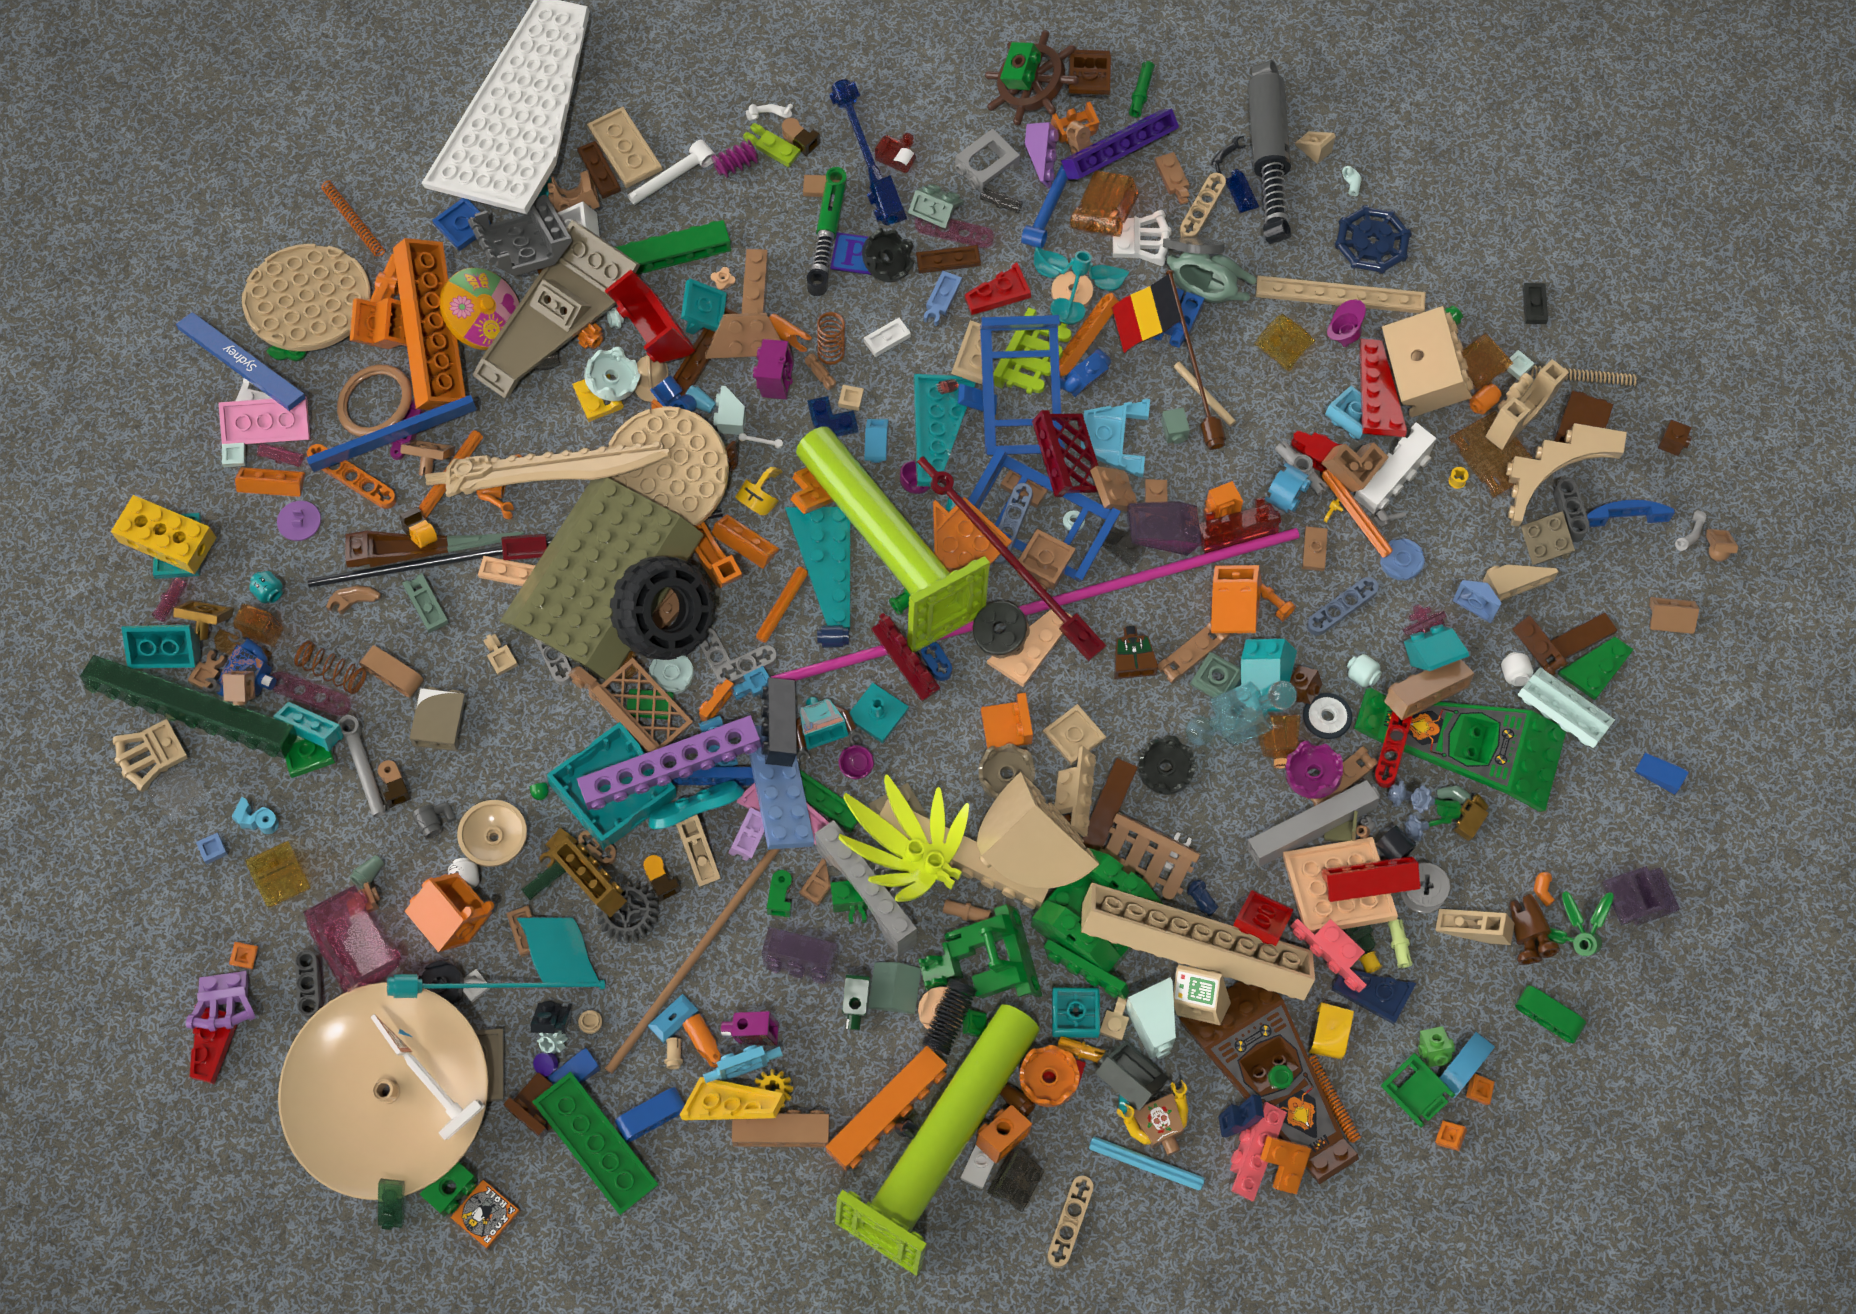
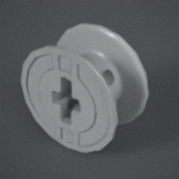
M1419 863L1421 888L1401 892V897L1404 903L1413 911L1431 913L1438 910L1448 897L1450 882L1445 871L1439 866L1431 863ZM1424 881L1426 882V889L1428 890L1426 895H1424V887L1422 886Z

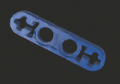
M751 767L699 769L694 771L689 777H678L671 780V783L675 785L709 786L727 781H734L740 786H752L755 782Z

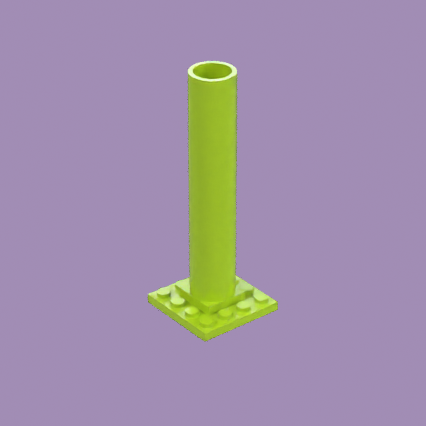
M819 427L806 434L797 446V457L911 595L909 596L907 646L911 652L915 653L974 621L978 612L986 606L990 562L984 556L978 560H973L962 569L954 570L950 573L830 428Z
M1002 1004L998 1008L871 1203L867 1202V1204L861 1202V1197L852 1191L847 1193L842 1189L837 1197L835 1224L915 1276L918 1275L923 1265L927 1243L924 1242L925 1239L920 1234L914 1231L911 1232V1230L1039 1034L1040 1028L1031 1017L1010 1005Z

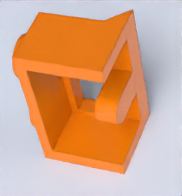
M1091 102L1086 103L1085 111L1076 113L1073 108L1067 111L1066 117L1059 119L1055 113L1052 115L1051 124L1058 131L1060 143L1066 142L1067 144L1069 142L1064 128H1067L1072 121H1079L1080 123L1087 121L1088 123L1085 126L1091 131L1090 137L1097 132L1100 124Z
M1233 481L1208 491L1203 512L1206 520L1211 521L1212 524L1216 523L1218 525L1231 518L1239 520L1243 500Z

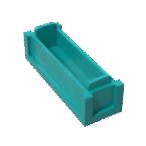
M287 702L273 716L278 729H285L318 744L328 752L339 739L341 740L344 737L339 724L290 702Z

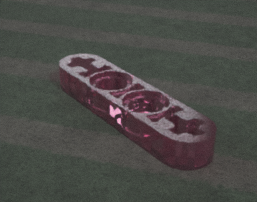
M919 217L915 218V229L918 233L971 246L978 245L979 248H988L993 244V231L987 227L950 219L949 231L941 232L938 229L940 226L935 225V229H932L933 223L928 221L925 226H921V223L926 220ZM968 230L970 234L967 237H962L959 235V231ZM973 232H976L975 239H973ZM984 235H987L985 241L981 240Z
M278 671L271 674L277 681H280L282 678L283 682L289 685L288 689L282 684H279L278 687L275 685L272 691L276 694L336 716H345L351 709L349 699L341 693ZM297 686H305L306 689L302 695L294 694V689ZM318 693L326 694L325 700L321 703L314 701V697ZM332 699L333 702L340 704L341 701H343L345 706L339 707V709H337L336 705L331 703L330 701Z

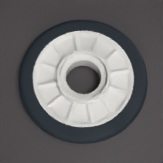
M1320 693L1313 699L1311 704L1306 703L1303 710V720L1307 729L1315 736L1322 739H1335L1344 735L1349 730L1352 723V711L1342 697L1332 693ZM1329 711L1333 714L1334 719L1326 721L1322 718L1321 713Z

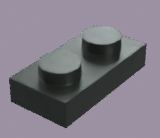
M1524 283L1525 324H1547L1546 283Z

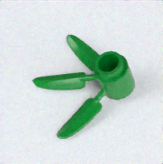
M1568 891L1563 892L1562 899L1572 926H1578L1581 934L1577 935L1574 939L1567 937L1565 931L1550 928L1552 931L1548 935L1550 941L1564 944L1566 941L1572 942L1575 951L1581 956H1591L1598 953L1602 948V940L1595 932L1597 927L1601 928L1611 908L1614 894L1609 892L1602 898L1590 920L1593 927L1591 931L1585 932L1582 926L1584 919L1573 897ZM1585 941L1589 944L1588 948L1585 945Z

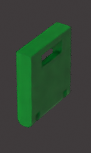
M1416 1052L1380 1085L1421 1128L1425 1125L1419 1118L1421 1115L1429 1121L1449 1102L1443 1095L1444 1092L1451 1098L1456 1095ZM1410 1066L1415 1073L1399 1087L1393 1080Z

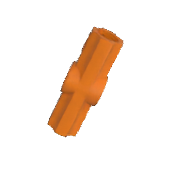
M391 254L384 271L377 275L375 290L370 301L379 302L386 298L393 299L394 296L399 294L394 254Z

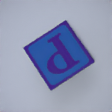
M837 232L830 269L872 275L865 267L862 258V247L868 237Z

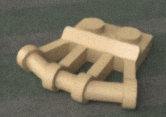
M167 719L140 733L113 737V745L116 746L115 762L122 768L121 773L123 777L133 782L140 792L146 791L151 782L161 772L168 771V768L188 759ZM144 741V743L125 752V745L127 743ZM148 750L150 751V756L130 765V759ZM156 763L143 778L136 774L140 770Z

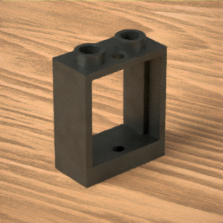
M1126 1041L1119 1047L1115 1045L1109 1053L1106 1052L1098 1061L1100 1067L1095 1073L1139 1111L1160 1092L1169 1080L1168 1076Z

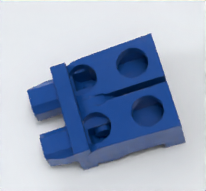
M1176 288L1190 335L1203 309L1204 298L1186 292L1183 299L1184 290ZM1181 321L1164 332L1171 336L1170 344L1172 346L1180 348L1183 342L1186 341ZM1164 333L1153 337V339L1162 340Z

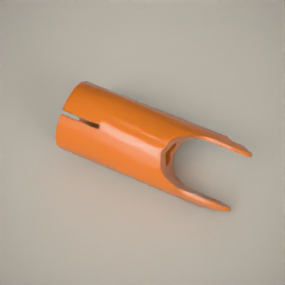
M771 314L769 318L780 339L788 341L789 345L797 350L806 352L807 348L798 343L797 335L805 340H811L812 337L779 315Z
M701 1014L690 1017L682 1024L698 1053L706 1059L710 1067H718L717 1062L721 1060V1054L717 1049L714 1036Z

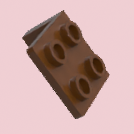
M536 1073L514 1100L509 1097L503 1105L542 1140L552 1127L532 1101L553 1086V1084L540 1073Z

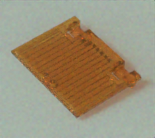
M1497 411L1490 413L1448 437L1452 444L1456 443L1460 448V455L1482 484L1486 483L1490 488L1489 493L1493 498L1514 485V483H1508L1509 475H1506L1508 462L1512 463L1515 456L1533 459L1517 437L1503 450L1485 437L1498 415ZM1464 437L1467 439V441L1470 443V445H1468V444L1465 442V440L1463 439ZM1494 477H1496L1500 485L1496 483V481L1493 479Z

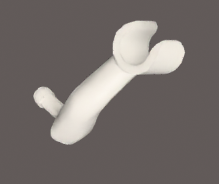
M752 104L749 106V110L746 111L748 120H756L759 118L758 113L766 112L777 114L783 118H790L793 105L788 104L787 107H782L775 104L762 106Z

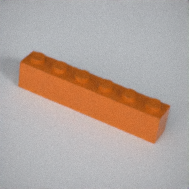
M926 1046L825 1146L826 1152L845 1171L850 1167L855 1169L863 1160L861 1156L867 1150L872 1152L880 1143L878 1139L884 1133L889 1135L894 1130L895 1122L901 1116L903 1118L907 1117L914 1109L912 1105L918 1099L920 1101L924 1100L930 1093L929 1088L934 1083L938 1085L947 1076V1064Z

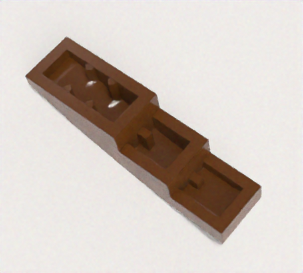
M1116 759L1090 818L1088 834L1082 837L1086 848L1097 851L1104 848L1110 835L1109 830L1115 823L1113 820L1116 814L1119 813L1137 772V766L1121 759Z

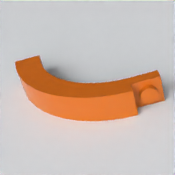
M705 522L695 527L704 536L694 553L715 585L722 588L741 579L742 573L733 556L726 557L714 540Z

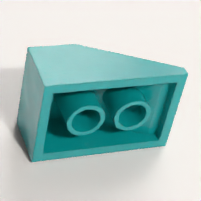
M1246 639L1241 657L1242 711L1283 712L1297 650L1286 639Z

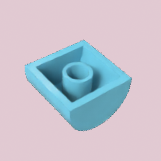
M1350 386L1329 405L1325 415L1332 420L1334 425L1342 427L1349 432L1352 438L1361 441L1368 435L1362 434L1361 392Z

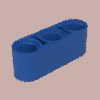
M673 1087L622 1114L615 1120V1123L625 1142L629 1143L679 1116L685 1103L677 1088Z

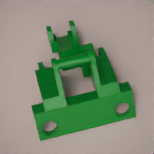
M1005 904L994 908L995 917L946 933L944 935L945 940L950 942L942 943L945 955H929L925 959H918L926 991L947 985L948 978H963L959 960L976 955L975 949L986 946L990 960L988 965L992 970L972 976L974 988L977 990L976 997L983 999L1012 988H1016L1018 997L1028 994L1042 997L1019 909ZM1004 940L1009 961L999 959L995 942Z

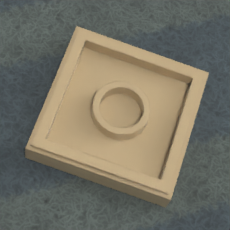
M1078 704L1043 730V734L1071 766L1078 761L1080 746H1084L1087 750L1091 751L1106 740L1103 732Z

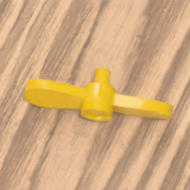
M1338 498L1329 505L1331 509L1325 516L1324 522H1328L1333 511H1343L1344 508L1339 506L1340 500Z

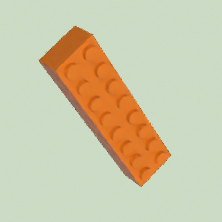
M404 238L393 247L415 406L416 409L432 410L466 397L458 341L446 326L440 311V294L443 286L448 281L443 242Z

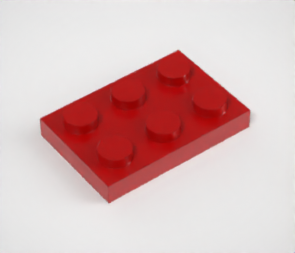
M1251 890L1233 926L1242 933L1251 934L1259 938L1265 944L1277 946L1293 909Z

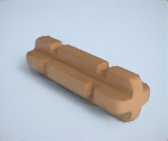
M814 354L806 356V365L812 368L811 371L820 382H823L824 387L827 390L834 388L836 380L829 375L830 373L823 364L817 361L818 358Z

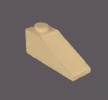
M1520 565L1494 566L1487 570L1483 582L1488 583L1499 600L1502 601L1554 581L1558 570L1556 568Z
M696 814L676 824L699 887L721 879L698 815Z
M1439 909L1435 931L1488 944L1511 945L1515 923L1507 913Z

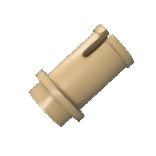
M668 1038L666 1040L667 1059L664 1060V1063L668 1069H680L681 1064H683V1059H681L682 1039L679 1038L677 1041V1038Z

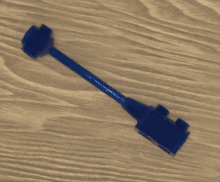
M847 79L839 80L832 85V92L829 93L833 105L837 104L839 108L846 109L868 167L870 192L867 193L870 204L876 205L877 209L873 210L877 222L882 221V224L887 226L906 220L907 216L892 177L889 175L883 178L879 168L876 166L853 107L857 97H860L855 81L850 82Z

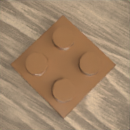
M1095 466L1090 470L1104 508L1112 509L1114 507L1118 510L1130 512L1139 508L1136 495L1132 490L1125 470Z

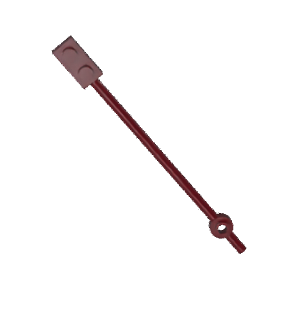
M922 456L917 463L932 478L930 483L932 490L939 495L947 494L1064 623L1059 630L1088 662L1106 647L1104 642L1077 613L1070 617L952 488L954 485L953 477L945 471L938 472ZM938 483H942L944 487L939 486Z

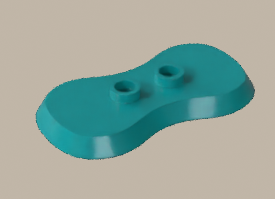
M727 781L701 790L694 796L678 799L652 811L648 826L657 830L676 825L696 814L736 801L744 794V789L734 781Z

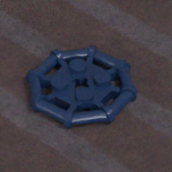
M1362 205L1361 209L1347 217H1341L1339 220L1340 226L1337 241L1334 244L1335 248L1339 249L1349 261L1351 268H1360L1384 274L1387 269L1401 261L1405 262L1408 258L1407 251L1412 233L1396 216L1395 211ZM1370 216L1384 218L1385 220L1383 222L1371 220ZM1364 218L1359 225L1355 226L1352 224L1356 220ZM1389 222L1393 224V226L1398 230L1399 233H1394L1392 231V227L1389 225ZM1347 230L1353 233L1352 240H1346ZM1375 237L1378 241H1375V244H1373L1368 238ZM1395 240H1401L1399 250L1393 248ZM1349 247L1356 249L1358 254L1357 257L1352 253ZM1385 255H1387V256H1388V255H1392V256H1393L1392 258L1386 260L1385 262L1382 261V259H1383V257H1384ZM1362 259L1373 260V261H1376V263L1368 262V261H1363Z

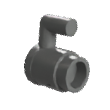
M447 802L436 806L426 805L413 812L412 817L421 834L426 839L434 838L442 832L441 823L437 817L438 814L444 813L448 823L456 820Z

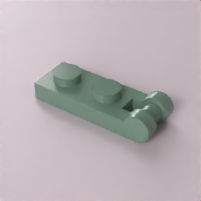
M422 573L416 575V578L411 581L406 580L402 582L428 633L449 624ZM419 586L422 587L421 589H419V590H417V591H415V592H414V590H413V589H415V588H417V587H419Z

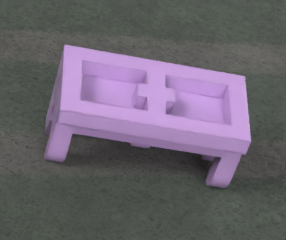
M750 807L728 854L733 856L736 854L741 855L745 861L753 857L764 833L761 812Z

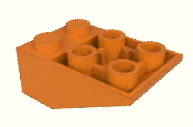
M1259 565L1215 566L1212 589L1211 633H1256L1262 587Z

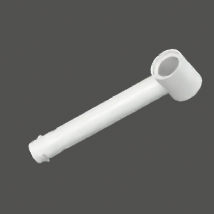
M704 140L696 141L689 149L690 155L629 193V200L633 205H636L696 165L700 164L703 168L708 167L713 163L711 156H716V154Z

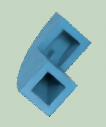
M1475 1032L1440 1077L1456 1094L1453 1098L1459 1094L1495 1048L1494 1045L1477 1032Z

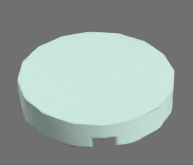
M680 656L672 660L654 659L649 667V675L665 692L678 694L685 691L691 685L694 678V669L686 656Z

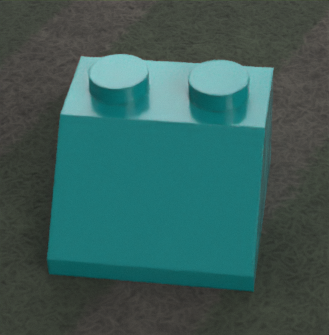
M1442 624L1431 627V631L1426 633H1414L1410 636V639L1404 641L1410 665L1427 671H1432L1470 656L1453 628L1445 627Z

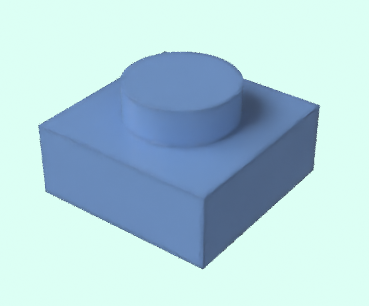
M218 832L196 842L206 865L228 855Z

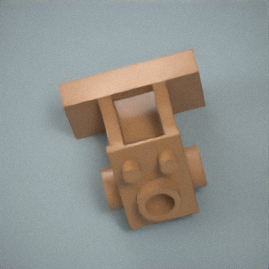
M588 170L580 173L581 180L578 187L569 191L560 188L554 177H551L552 183H548L549 193L551 194H548V198L557 213L581 202L586 203L588 206L590 205L592 210L600 207L596 186Z

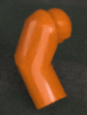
M1541 872L1536 876L1534 892L1542 903L1548 907L1556 901L1548 892L1552 876L1548 872Z

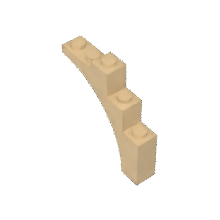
M1574 423L1572 428L1566 432L1565 443L1544 440L1542 445L1537 447L1535 459L1515 456L1512 463L1508 462L1506 475H1509L1508 483H1514L1511 497L1515 498L1514 506L1510 505L1508 512L1511 525L1517 527L1521 525L1526 506L1532 494L1554 472L1569 464L1585 459H1620L1624 453L1627 432Z

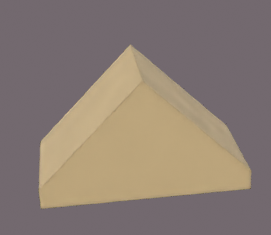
M1309 131L1295 142V145L1318 164L1332 152L1336 136L1334 133Z

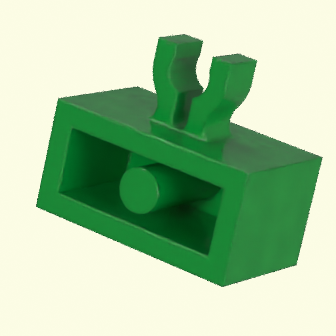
M849 881L831 882L833 913L850 911L848 915L850 925L854 924L853 917L855 916V910H858L859 915L862 917V923H867L866 913L863 909L869 908Z

